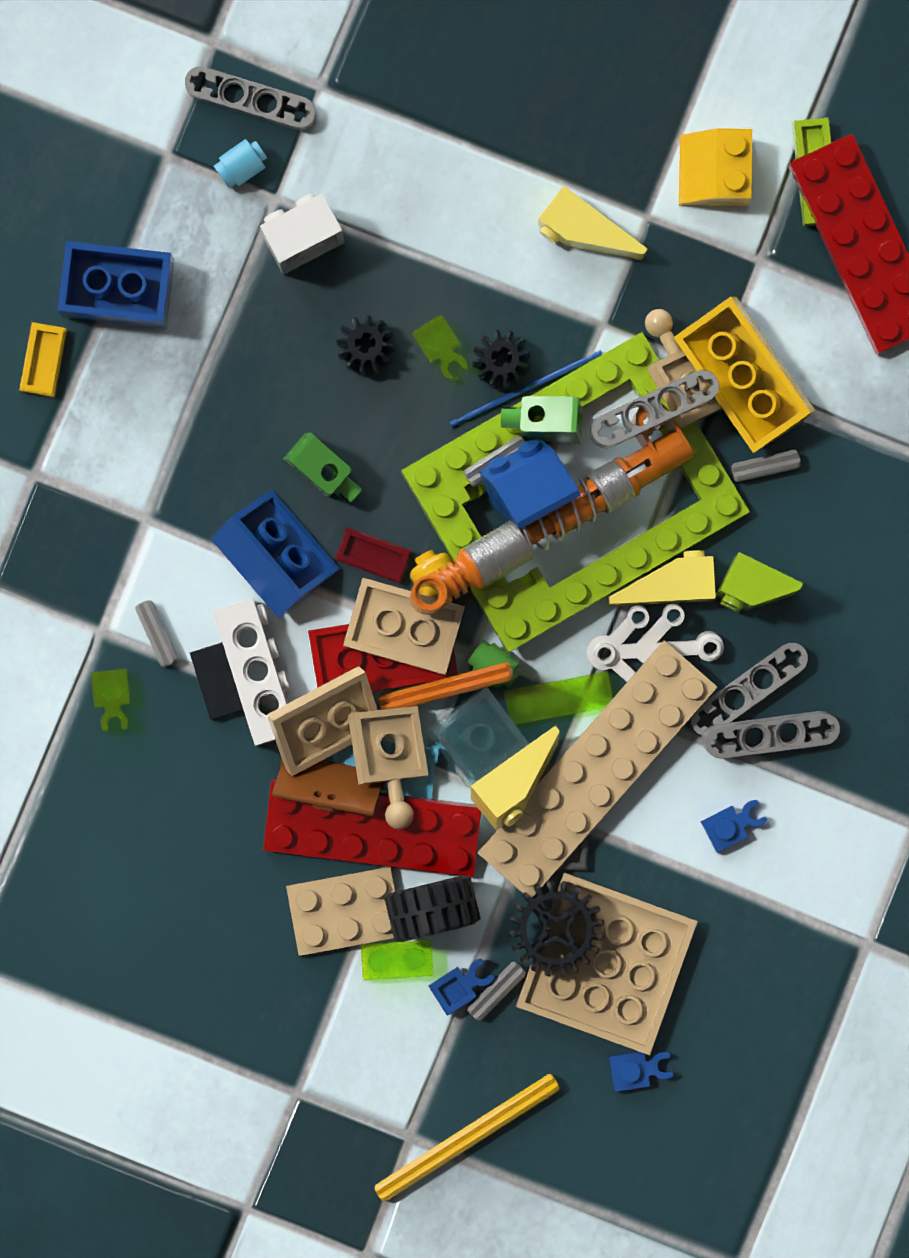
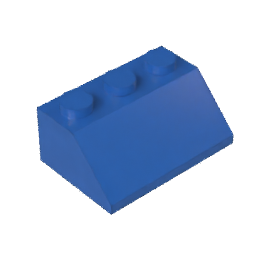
M270 490L231 516L211 538L213 543L278 618H281L299 605L340 569L273 490Z

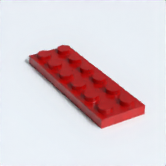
M852 133L791 161L787 165L810 210L815 225L874 352L878 354L909 339V254Z
M276 779L271 780L263 851L474 876L481 811L475 804L404 796V802L409 804L413 810V821L405 829H394L387 823L385 818L386 809L391 804L388 793H380L374 815L369 816L338 809L334 811L320 810L314 808L313 804L272 797Z

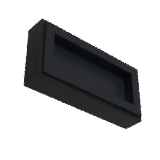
M223 643L189 652L210 720L242 711L243 706Z

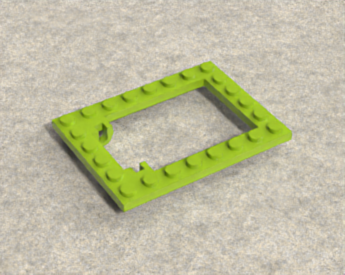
M641 332L531 396L579 397L583 408L629 381L638 398L658 389L647 368L654 362L659 361L645 335ZM661 396V404H663L670 411L664 398ZM522 401L512 407H521ZM501 413L401 470L402 476L452 560L457 558L458 551L463 549V547L466 548L475 540L478 541V538L481 539V535L463 505L476 500L487 491L483 482L473 487L464 475L465 470L517 436L522 437L520 429L501 428ZM538 415L533 419V422H541L545 416ZM696 422L683 429L680 428L693 451L694 457L679 467L700 501L552 587H549L539 568L535 567L523 577L516 578L509 583L505 576H503V578L500 577V579H497V581L483 589L474 588L470 590L507 653L512 652L750 512ZM666 427L659 430L661 436L669 432Z

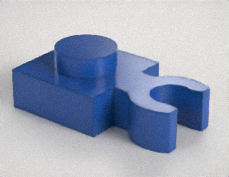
M758 800L747 802L738 814H736L733 806H729L700 821L716 853L747 838L748 835L744 827L748 825L758 827L767 821L766 816L758 820H753L749 816L750 809L759 804Z
M482 958L473 961L469 967V972L463 975L459 967H456L428 985L447 1016L477 997L472 987L475 985L485 986L494 980L493 974L484 979L476 976V968L484 963Z
M639 1051L609 1056L614 1091L650 1086L648 1076L655 1075L660 1079L671 1078L673 1071L661 1072L657 1066L661 1059L670 1058V1053L665 1051L658 1052L650 1060H646L645 1053Z

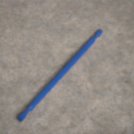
M599 350L587 358H582L485 404L459 419L450 421V426L453 428L465 420L481 415L565 375L603 354Z

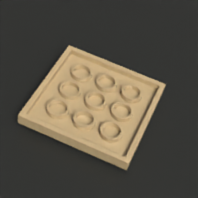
M563 873L557 891H560L562 881H567L568 888L566 893L572 894L573 889L578 885L581 887V892L577 896L578 899L582 900L587 894L593 897L586 904L588 910L594 906L600 907L601 911L591 916L593 921L598 919L604 920L603 926L594 927V933L603 934L604 939L596 940L592 938L591 945L599 948L598 954L587 949L584 955L591 960V963L586 965L580 958L575 962L579 967V972L577 973L572 971L570 964L564 965L566 971L564 977L559 976L558 966H552L551 976H545L546 964L543 963L540 964L536 972L532 971L531 967L535 961L533 958L516 1007L650 1055L698 921ZM554 898L549 913L555 916L561 915L574 904L565 899ZM582 913L573 920L569 928L570 935L579 945L582 944L586 933V924ZM570 915L559 922L547 918L548 924L546 927L550 929L546 930L548 935L542 942L556 934L569 943V939L564 935L566 930L562 928L566 927L565 921L570 918ZM557 941L551 942L539 952V954L549 958H563L572 954L564 944Z

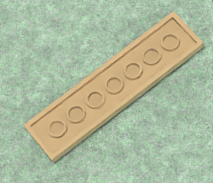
M664 640L537 784L523 811V816L511 826H506L505 824L500 827L478 851V854L522 893L526 892L533 898L536 894L533 886L538 884L542 887L715 691L717 686Z

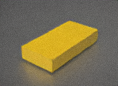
M32 322L19 388L20 392L55 398L68 331L66 328Z

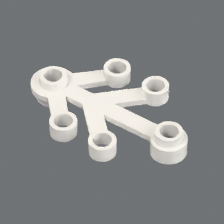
M675 603L668 604L663 609L662 616L637 643L622 644L635 628H642L649 621V614L645 607L641 605L631 607L627 613V618L611 635H599L589 642L586 652L588 661L593 667L600 670L613 669L628 682L636 672L623 659L637 658L644 664L662 643L658 642L672 626H678L683 622L684 611L682 607ZM672 609L680 612L679 618L674 621L667 618V613ZM636 611H641L645 614V617L641 622H634L632 614ZM713 631L702 632L696 640L667 642L682 656L699 655L705 661L717 660L724 651L721 637ZM706 643H715L716 650L713 653H706L703 650ZM603 647L611 650L610 656L606 659L598 656V651Z

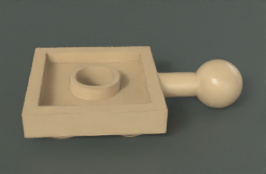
M662 309L651 311L645 319L647 332L654 337L660 338L669 355L654 362L647 368L658 389L696 372L673 338L674 335L671 332L673 320L671 315ZM696 379L699 391L691 389L685 392V386H680L686 393L688 404L692 403L689 400L692 394L701 391L704 396L707 395L708 387L700 379ZM673 393L662 395L671 412L679 408L680 401L677 395ZM714 397L707 404L675 418L679 427L683 429L722 410V407Z
M418 706L351 713L348 715L358 784L387 782L391 804L385 812L386 821L394 829H405L412 823L414 814L411 806L404 802L401 780L429 776ZM384 736L390 737L395 743V751L392 755L385 753L382 749L381 741Z

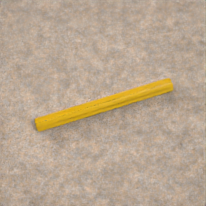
M551 1074L544 1076L376 1184L375 1191L383 1202L388 1201L558 1092L560 1087L554 1076Z

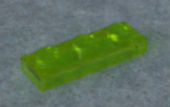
M608 671L504 691L510 726L603 709L613 699Z

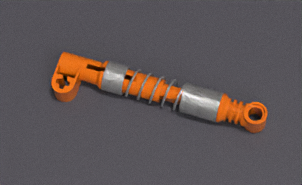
M661 404V406L665 410L669 411L663 404ZM638 408L631 423L635 426L645 425L644 420L648 417L647 412L642 408ZM670 420L636 436L642 448L625 458L616 457L608 461L602 467L587 474L586 481L579 479L580 484L577 488L581 496L520 529L511 521H508L499 526V528H496V530L493 529V531H490L481 539L478 538V541L475 540L466 548L463 547V549L458 551L457 558L453 559L454 565L448 562L446 564L447 569L441 566L438 568L439 573L433 571L426 576L420 577L410 591L409 601L411 606L420 614L431 615L453 601L452 596L457 599L460 597L459 592L466 594L468 592L467 587L470 590L487 587L494 583V581H497V579H500V577L503 578V576L512 572V570L515 571V568L518 569L527 561L530 562V559L533 560L534 544L540 549L548 551L550 547L549 535L558 541H564L566 533L571 530L580 532L581 524L587 521L595 523L598 514L602 512L611 513L614 509L617 510V508H620L629 500L632 501V499L639 496L642 488L694 457L693 451L675 420ZM664 427L667 428L668 433L653 442L650 441L649 436L655 430L658 432ZM643 464L646 466L644 470L630 478L627 474ZM544 538L546 539L547 543L546 548L538 543ZM423 587L433 588L438 595L437 601L432 604L424 603L419 597V590Z

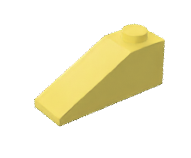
M565 186L562 187L538 218V226L542 228L539 232L553 244H557L559 241L569 247L642 260L648 250Z
M702 550L683 552L684 558L673 560L608 598V606L714 601L716 596L713 556H705V551Z
M556 726L471 785L470 799L496 830L505 824L506 826L513 825L523 816V811L558 746L560 731Z

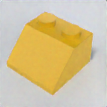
M716 128L680 135L678 205L748 206L752 198V129Z

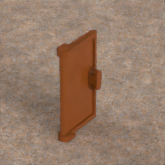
M281 757L280 770L272 791V797L313 804L314 808L320 810L334 811L338 809L373 816L380 791L384 789L386 782L359 785L356 766L325 760L291 776L286 771Z

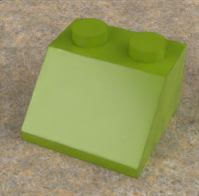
M738 552L733 558L715 596L722 599L720 605L739 613L742 609L748 611L792 596L801 589L803 583Z

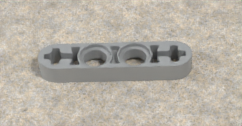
M198 66L192 68L185 76L184 83L187 93L197 101L296 131L308 130L316 120L314 105L305 97L207 67ZM201 76H205L206 82L209 85L217 87V79L222 80L218 87V98L212 97L214 90L203 87L201 92H197L195 85L191 82L199 80ZM231 85L240 86L244 90L242 99L236 103L227 101L224 98V91L227 87ZM264 95L273 96L277 100L275 110L269 113L260 111L257 108L259 98ZM283 100H288L287 108L298 111L300 106H305L306 113L310 115L309 118L303 117L301 122H296L294 114L284 111V118H280L279 116L283 110Z
M699 370L599 416L590 428L591 440L600 448H612L703 406L716 396L719 389L718 379L709 371ZM696 379H700L702 383L708 382L710 387L706 391L707 395L704 396L701 391L692 394L689 397L692 403L688 404L685 392L696 386ZM681 385L685 386V392L680 387ZM673 393L677 395L680 406L676 411H667L661 406L660 401L663 394ZM636 407L644 409L648 414V422L643 426L632 424L629 420L631 409ZM620 414L623 426L629 433L624 434V428L621 427L613 432V440H609L606 436L600 437L598 432L602 428L601 423H605L607 427L614 426L620 421L616 417Z
M787 643L778 648L707 699L690 718L692 730L696 734L703 736L708 728L706 726L698 727L697 722L700 720L698 713L703 711L705 714H709L715 710L716 707L711 704L715 699H717L720 709L729 717L723 720L720 714L711 721L712 725L730 723L800 673L808 662L806 650L797 643ZM788 649L791 653L797 651L800 654V657L797 659L799 666L797 668H794L793 665L786 666L781 670L786 676L780 679L777 670L768 662L774 659L777 665L786 658L785 650ZM759 669L768 670L773 677L772 685L767 689H759L754 685L753 675ZM730 690H738L744 696V704L738 710L729 709L724 702L725 694Z
M825 711L716 724L710 726L704 732L702 744L711 756L721 759L814 747L834 742L840 733V725L833 715ZM822 719L831 725L830 729L825 730V736H821L817 731L806 732L802 722L806 721L805 725L809 728L820 726V720ZM787 723L795 724L797 727L796 737L789 742L782 741L779 736L781 727ZM751 728H760L763 733L761 743L756 746H748L745 742V734ZM734 730H737V737L733 732ZM721 733L727 739L737 738L740 748L736 749L737 744L734 742H725L722 744V749L718 750L716 746L711 744V741L716 740L717 734Z

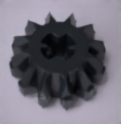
M366 315L365 325L360 326L357 317L351 319L352 325L355 328L353 331L347 326L341 327V332L348 339L339 338L336 340L337 346L347 348L338 354L339 360H346L352 357L346 366L349 371H352L359 363L360 375H366L367 365H372L373 371L377 374L380 372L378 360L386 365L391 363L389 356L383 352H395L396 346L394 344L385 343L392 339L394 334L392 330L381 333L385 326L383 320H379L372 327V316ZM364 338H370L371 344L376 343L375 347H369L368 353H362L360 346L356 348L357 344L363 343Z
M494 330V342H491L485 335L481 337V342L487 349L481 347H474L473 353L482 359L473 361L472 367L475 369L485 368L479 373L478 379L483 381L489 375L492 376L489 387L492 389L496 387L498 379H502L505 390L510 388V377L520 384L523 379L517 370L527 373L530 371V366L521 361L531 358V352H518L524 347L526 341L521 338L514 344L511 343L514 337L513 331H508L506 340H501L500 331ZM501 352L507 353V360L511 359V363H504L502 367H497L496 359L492 360V357H499Z

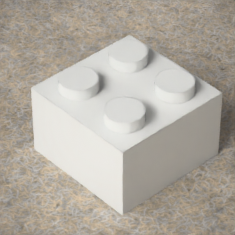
M314 193L300 198L295 202L297 207L285 213L282 209L277 210L264 218L265 223L260 225L263 238L283 275L345 243L342 229L323 193L316 197Z

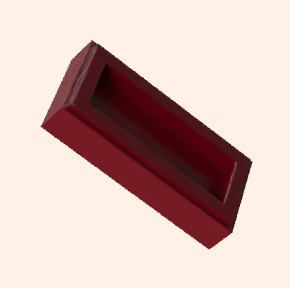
M346 527L334 560L401 584L412 555V550Z

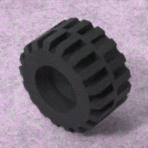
M464 875L392 892L384 898L393 937L396 941L404 942L474 925L481 919L471 877Z

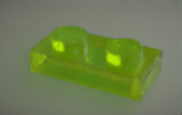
M431 940L361 944L363 980L434 976Z

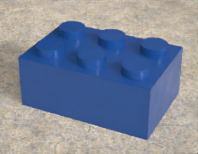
M66 241L58 312L65 318L166 329L175 260L169 252Z

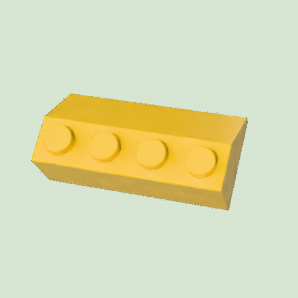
M729 297L673 337L696 371L706 370L716 376L719 389L715 398L753 453L787 433L816 412L737 297ZM706 382L705 384H706L707 387L709 388V387H710V384H709L708 382Z

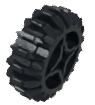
M552 880L547 881L548 892L546 893L542 892L538 884L534 885L533 888L537 897L532 899L528 893L524 892L522 897L528 902V905L524 908L520 904L515 903L513 906L516 911L522 913L521 918L509 917V923L519 924V930L508 932L509 937L515 938L520 936L521 942L512 946L513 951L525 948L527 952L521 956L520 961L525 963L530 957H533L535 961L532 964L531 970L534 972L539 969L541 963L546 964L545 976H551L552 966H558L559 976L564 977L566 973L564 965L570 964L574 973L579 972V967L575 961L580 958L584 964L589 965L591 960L584 955L587 949L595 954L599 952L598 947L591 945L592 938L596 940L604 939L603 934L594 933V927L603 926L604 920L598 919L593 921L591 916L600 912V907L594 906L588 910L586 904L593 897L587 894L582 900L578 899L577 896L581 892V887L578 885L575 886L572 894L566 893L568 888L567 881H562L560 891H554V882ZM559 898L568 900L574 905L565 913L555 916L551 915L540 903L545 900ZM533 911L543 923V932L533 944H530L526 933L528 917ZM580 913L583 914L586 924V933L581 945L572 938L569 931L570 924ZM543 914L555 922H559L561 919L564 920L570 915V918L565 921L566 927L562 928L566 930L564 935L569 939V943L556 934L542 942L548 935L546 930L550 929L546 927L548 922L544 919ZM556 941L564 944L572 953L563 958H549L539 954L544 947Z

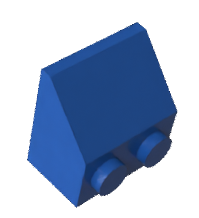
M540 438L523 443L517 451L506 457L502 456L491 460L487 467L478 471L493 507L519 529L581 496L579 489L553 448Z

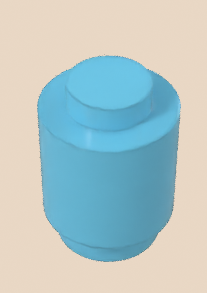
M245 139L220 156V161L214 167L230 189L236 184L238 186L242 185L266 168L262 161L267 156L256 141L249 144Z

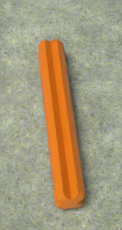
M505 662L379 696L380 708L384 710L417 706L512 681V667L510 663Z

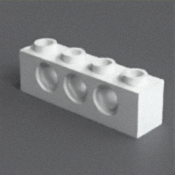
M251 598L213 610L254 745L258 747L276 741L268 717L260 711L259 703L263 697L272 695L277 698L279 709L288 704L284 693L290 691L285 672H277L274 659L280 656L274 637L267 639L263 626L269 624L264 605H256L255 600ZM247 628L253 629L257 633L256 643L249 648L240 646L238 642L240 632ZM255 662H263L268 667V674L261 681H253L249 676V668Z

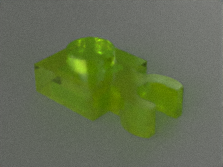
M441 314L411 332L430 364L440 359L441 373L446 380L450 381L452 379V375L447 369L450 363H458L463 371L468 369L466 360L461 355L454 354L452 351L460 346V343Z
M127 669L91 672L94 707H105V713L101 718L102 730L104 732L109 731L108 722L112 717H118L121 720L122 730L128 729V718L121 711V705L131 704Z

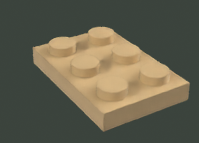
M362 578L343 646L446 675L465 606L449 603L434 614L423 615L416 612L409 601L410 591ZM419 594L420 599L426 604H432L437 601L436 598Z
M358 666L267 714L286 771L291 776H294L352 745L348 715L355 712L377 710L366 673Z
M391 867L286 886L299 956L394 938L384 900L387 895L395 892Z

